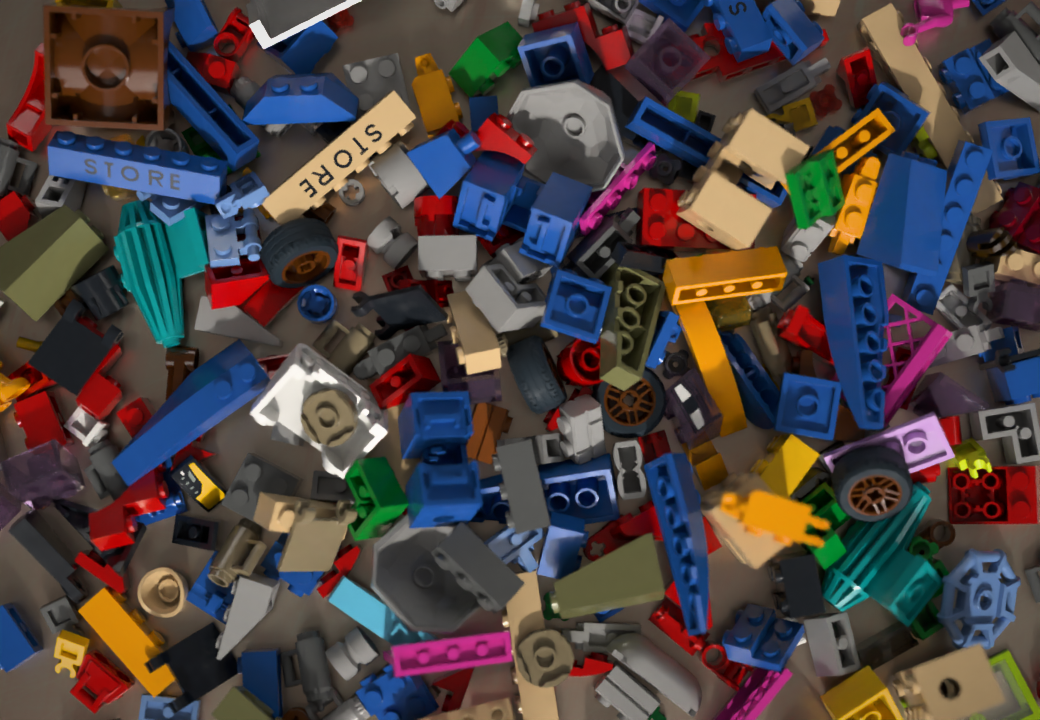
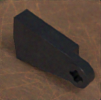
M601 65L594 73L589 85L603 91L611 98L622 141L642 150L648 140L625 127L639 101ZM655 144L656 154L662 152L663 148Z
M36 509L26 512L12 524L9 529L11 535L60 583L63 591L71 600L80 604L89 596L85 586L73 573L80 566L74 562L76 557Z

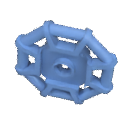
M971 548L965 551L964 558L948 576H944L942 579L944 588L941 609L937 614V619L947 630L952 639V645L956 649L960 650L981 643L984 649H990L1009 623L1014 622L1016 619L1014 611L1017 590L1021 585V579L1015 575L1007 561V554L1003 550L977 551ZM982 562L991 563L988 570H983ZM970 569L971 573L969 575H965ZM1000 574L1004 577L1002 583L999 581V579H1002ZM957 589L958 591L955 608H953L955 590ZM995 617L998 618L994 623H991ZM956 620H961L963 623L961 631L955 623ZM975 630H980L981 633L978 636H973Z

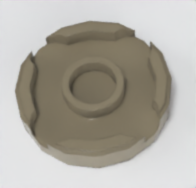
M325 388L312 393L304 401L301 423L305 433L312 441L318 444L322 443L328 447H334L345 443L354 435L358 426V412L354 402L345 393L337 389Z
M542 628L530 632L522 639L517 649L516 661L518 670L526 681L535 686L548 688L557 686L567 679L573 668L574 653L572 645L563 634L553 629Z

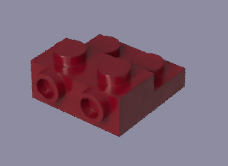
M1019 181L1015 188L1011 187L1006 192L1005 204L1001 210H996L992 213L989 220V229L1005 227L1004 231L1010 232L1012 235L1010 241H1016L1017 247L1040 255V188Z

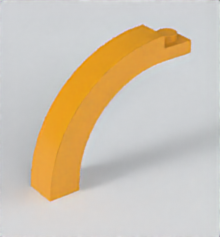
M663 273L658 275L661 281H663ZM665 290V294L670 302L667 290ZM705 301L671 305L674 313L680 316L678 322L693 356L705 392L711 419L720 437L722 438L748 428L732 369Z

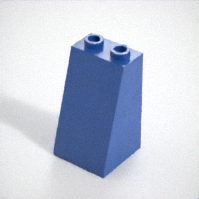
M902 151L901 156L889 153L856 254L900 269L936 278L939 266L947 170L936 167L938 161L920 157L918 161L919 155Z

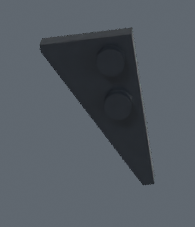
M55 497L53 500L54 507L118 576L123 577L147 529L145 524L137 521L138 529L134 532L135 543L100 551L90 540L89 513L98 510Z

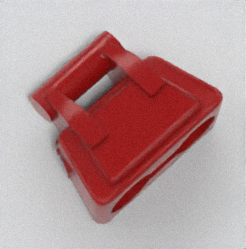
M94 649L84 656L76 674L79 681L70 690V693L96 714L104 702L109 704L124 696L123 693L135 685V682L99 650ZM84 687H88L93 693H95L98 696L97 699H95L91 694H89L84 689Z

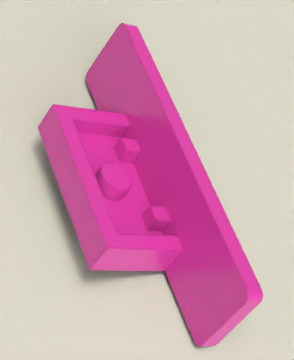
M649 141L628 165L622 162L605 190L591 192L587 204L589 208L579 219L580 230L583 235L587 236L592 229L596 230L609 210H614L618 206L621 197L627 190H632L636 186L639 177L645 170L649 171L656 162L654 143Z

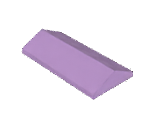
M934 412L823 454L832 474L835 465L846 453L869 445L885 446L898 452L906 461L910 474L955 457L942 424Z

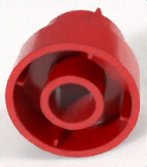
M437 195L414 198V219L418 236L459 235V229L452 226L459 197L443 195L439 199Z
M601 338L595 344L581 339L573 340L556 356L558 358L557 371L561 379L566 382L565 385L588 387L603 381L599 378Z

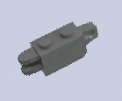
M628 207L619 216L617 214H614L611 218L605 216L600 226L596 230H592L566 256L570 262L563 269L575 271L577 276L585 279H598L615 262L611 255L618 241L632 244L633 240L630 236L633 234V231L631 229L640 220L638 214Z
M442 323L431 329H428L426 324L421 327L417 325L367 351L370 357L355 365L353 375L360 380H368V378H372L377 374L381 377L409 354L423 357L433 353L432 350L438 347L435 341L445 337L448 333Z

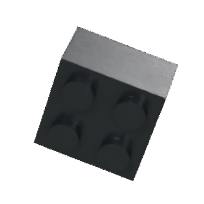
M799 551L770 557L771 564H768L767 568L770 581H775L777 592L773 593L776 610H780L783 615L790 619L824 613L825 607L814 554Z

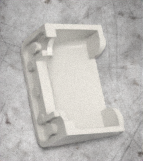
M298 343L290 352L252 405L250 412L259 424L273 426L279 421L322 452L321 458L324 469L330 474L338 475L342 479L345 478L344 476L355 461L363 459L388 432V409L380 410L373 393L302 343ZM325 388L337 389L345 393L354 402L358 412V426L354 435L345 443L334 447H328L322 443L318 444L312 441L305 433L301 423L304 401L312 393Z

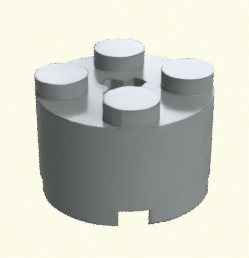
M399 140L370 161L371 163L368 167L375 177L379 176L378 179L382 183L383 188L395 203L403 209L414 201V198L427 191L430 186L408 157L407 153L409 150Z

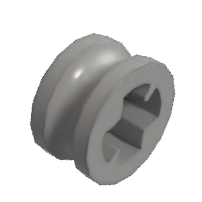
M348 179L349 181L339 189V196L346 205L357 206L364 200L365 190L359 181ZM349 186H354L355 190L357 188L360 189V192L355 194L356 199L350 200L349 196L345 197L344 193L349 191Z

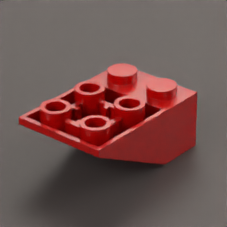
M1040 465L991 466L992 472H987L986 469H978V478L976 479L970 476L968 468L961 471L958 467H947L950 524H1040Z

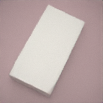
M951 283L941 291L935 308L955 331L976 324H984L986 330L990 329L992 322L979 309L977 315L969 312V299L955 285Z

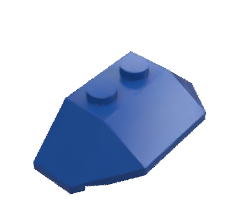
M333 73L275 75L269 78L246 102L242 121L246 125L356 121L359 98Z

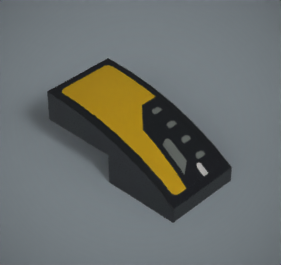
M192 454L169 472L176 483L207 512H210L221 503L228 491L224 485L210 474L207 467Z

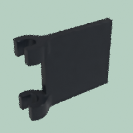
M421 285L372 296L361 291L353 294V299L359 304L358 306L351 307V312L356 317H363L372 309L379 315L376 322L383 328L375 330L374 334L380 340L389 339L398 330L448 320V314Z
M73 299L67 306L62 318L29 360L28 364L77 396L111 349L122 339L124 333L112 324L104 337L101 338L77 322L86 308L83 307V304Z
M1009 347L997 350L995 352V360L979 365V369L981 371L997 366L1002 373L1013 371L1016 369V366L1011 362L1040 355V348L1009 356L1012 353Z
M213 622L144 663L149 673L163 665H167L182 690L183 695L168 703L173 714L238 674L237 662L231 652L221 660L216 659L219 651L216 648V642L220 633Z

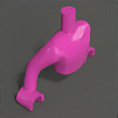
M914 0V12L918 23L904 24L900 33L902 36L906 35L903 39V44L911 46L916 42L917 34L931 28H944L951 25L953 22V9L969 7L970 0Z

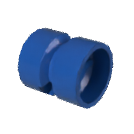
M310 285L303 289L298 296L297 306L299 312L313 324H328L338 313L339 305L337 298L324 286Z

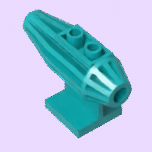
M137 200L129 202L121 208L117 236H114L116 245L113 247V251L117 261L121 264V282L127 291L132 292L156 343L163 344L164 348H170L181 344L180 339L185 337L182 278L204 272V265L210 264L205 215L208 214L196 208L183 211L185 218L168 226L150 211L149 200Z
M916 481L913 484V492L909 503L901 512H898L893 517L870 522L858 520L848 528L846 536L841 541L847 552L826 569L821 585L822 597L837 610L843 612L871 597L908 627L943 584L941 577L925 559L918 554L915 557L907 551L932 501L930 496H928L931 491L926 486Z

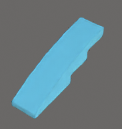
M344 575L327 598L330 603L392 645L440 639L433 633L410 631L379 596Z

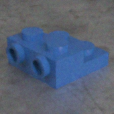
M990 38L970 49L967 48L951 56L938 65V74L943 84L948 85L953 94L952 101L958 110L961 109L964 115L1009 92V90L993 79L979 60V57L993 44Z
M884 81L879 85L874 84L866 96L869 102L864 109L859 108L851 123L857 124L879 108L896 131L875 148L887 156L889 153L901 156L902 151L907 150L931 112L909 99L908 95Z
M1030 117L987 121L978 124L982 147L993 150L987 167L989 180L1003 178L1004 180L1019 179L1040 173L1039 158Z
M557 269L550 280L545 299L546 306L540 326L587 342L597 343L612 287L604 285L603 281L596 278L585 279L579 277L575 271L569 269Z
M282 532L261 563V566L265 568L263 573L271 579L278 581L280 578L290 584L287 589L299 597H302L304 593L310 596L326 571L279 572L277 566L289 533Z
M748 603L745 610L740 609L736 613L735 626L732 630L727 629L725 631L722 643L728 660L781 673L805 630L802 623L777 618L775 609Z
M390 663L382 668L384 672L376 676L372 673L359 682L361 687L356 691L357 696L369 715H376L378 720H419L439 708V705L419 674L395 677L393 665Z

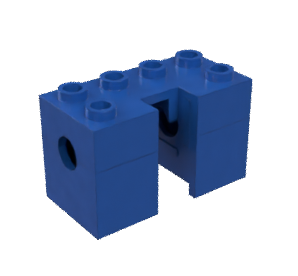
M484 150L463 180L452 226L491 242L502 225L525 233L519 253L559 268L580 230L579 219L586 211L593 187L552 172L546 184L523 176L526 164L506 153Z
M469 392L410 393L398 417L402 459L420 458V463H418L405 486L406 498L409 502L407 506L409 529L457 526L460 522L466 526L483 504L477 461H471L468 464L466 444L474 433Z

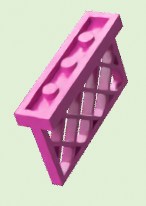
M893 293L887 300L888 312L896 302L904 308L906 320L890 323L889 319V325L884 326L887 330L889 342L887 348H890L892 360L891 364H885L884 366H886V369L893 368L894 372L892 383L881 386L882 390L886 389L884 428L891 421L953 334ZM909 312L917 316V318L910 319ZM924 321L932 326L924 337L913 338L911 323ZM906 324L909 340L893 343L891 327ZM920 342L917 348L915 349L914 343ZM910 344L912 355L907 361L897 362L894 347ZM898 366H903L898 373ZM835 373L831 381L839 382L837 373ZM841 391L840 398L847 402L844 392Z
M510 631L393 645L391 650L383 651V659L393 665L395 677L513 661Z
M755 667L739 686L738 692H734L712 720H756L793 674L785 667L781 673Z

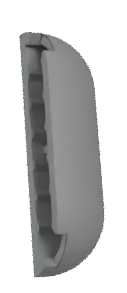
M622 634L610 642L605 649L607 652L691 717L695 716L701 705L702 691L698 680L691 672L640 634Z

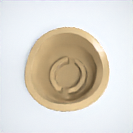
M168 567L156 568L145 574L138 586V600L148 613L161 618L177 615L183 608L188 596L189 587L186 579L180 573Z

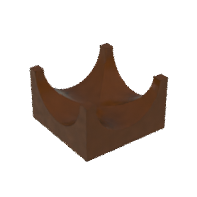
M61 1L43 5L45 125L164 131L175 122V111L171 109L169 101L167 62L169 36L172 23L175 20V8H111L77 5Z

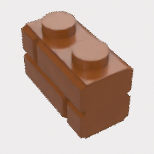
M476 400L471 415L474 433L466 444L467 456L469 458L492 465L491 455L496 454L497 440H500L502 432L508 434L513 420L512 417L508 416L509 410Z

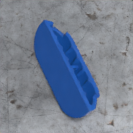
M718 328L717 332L732 369L745 417L759 428H774L780 391L745 340L737 333L732 334Z

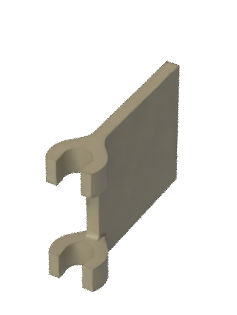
M297 499L294 507V523L279 560L277 570L279 572L330 571L346 528L357 517V510L349 509L351 505L350 500H338L335 509L336 518L315 517V508H308L310 504L309 499Z

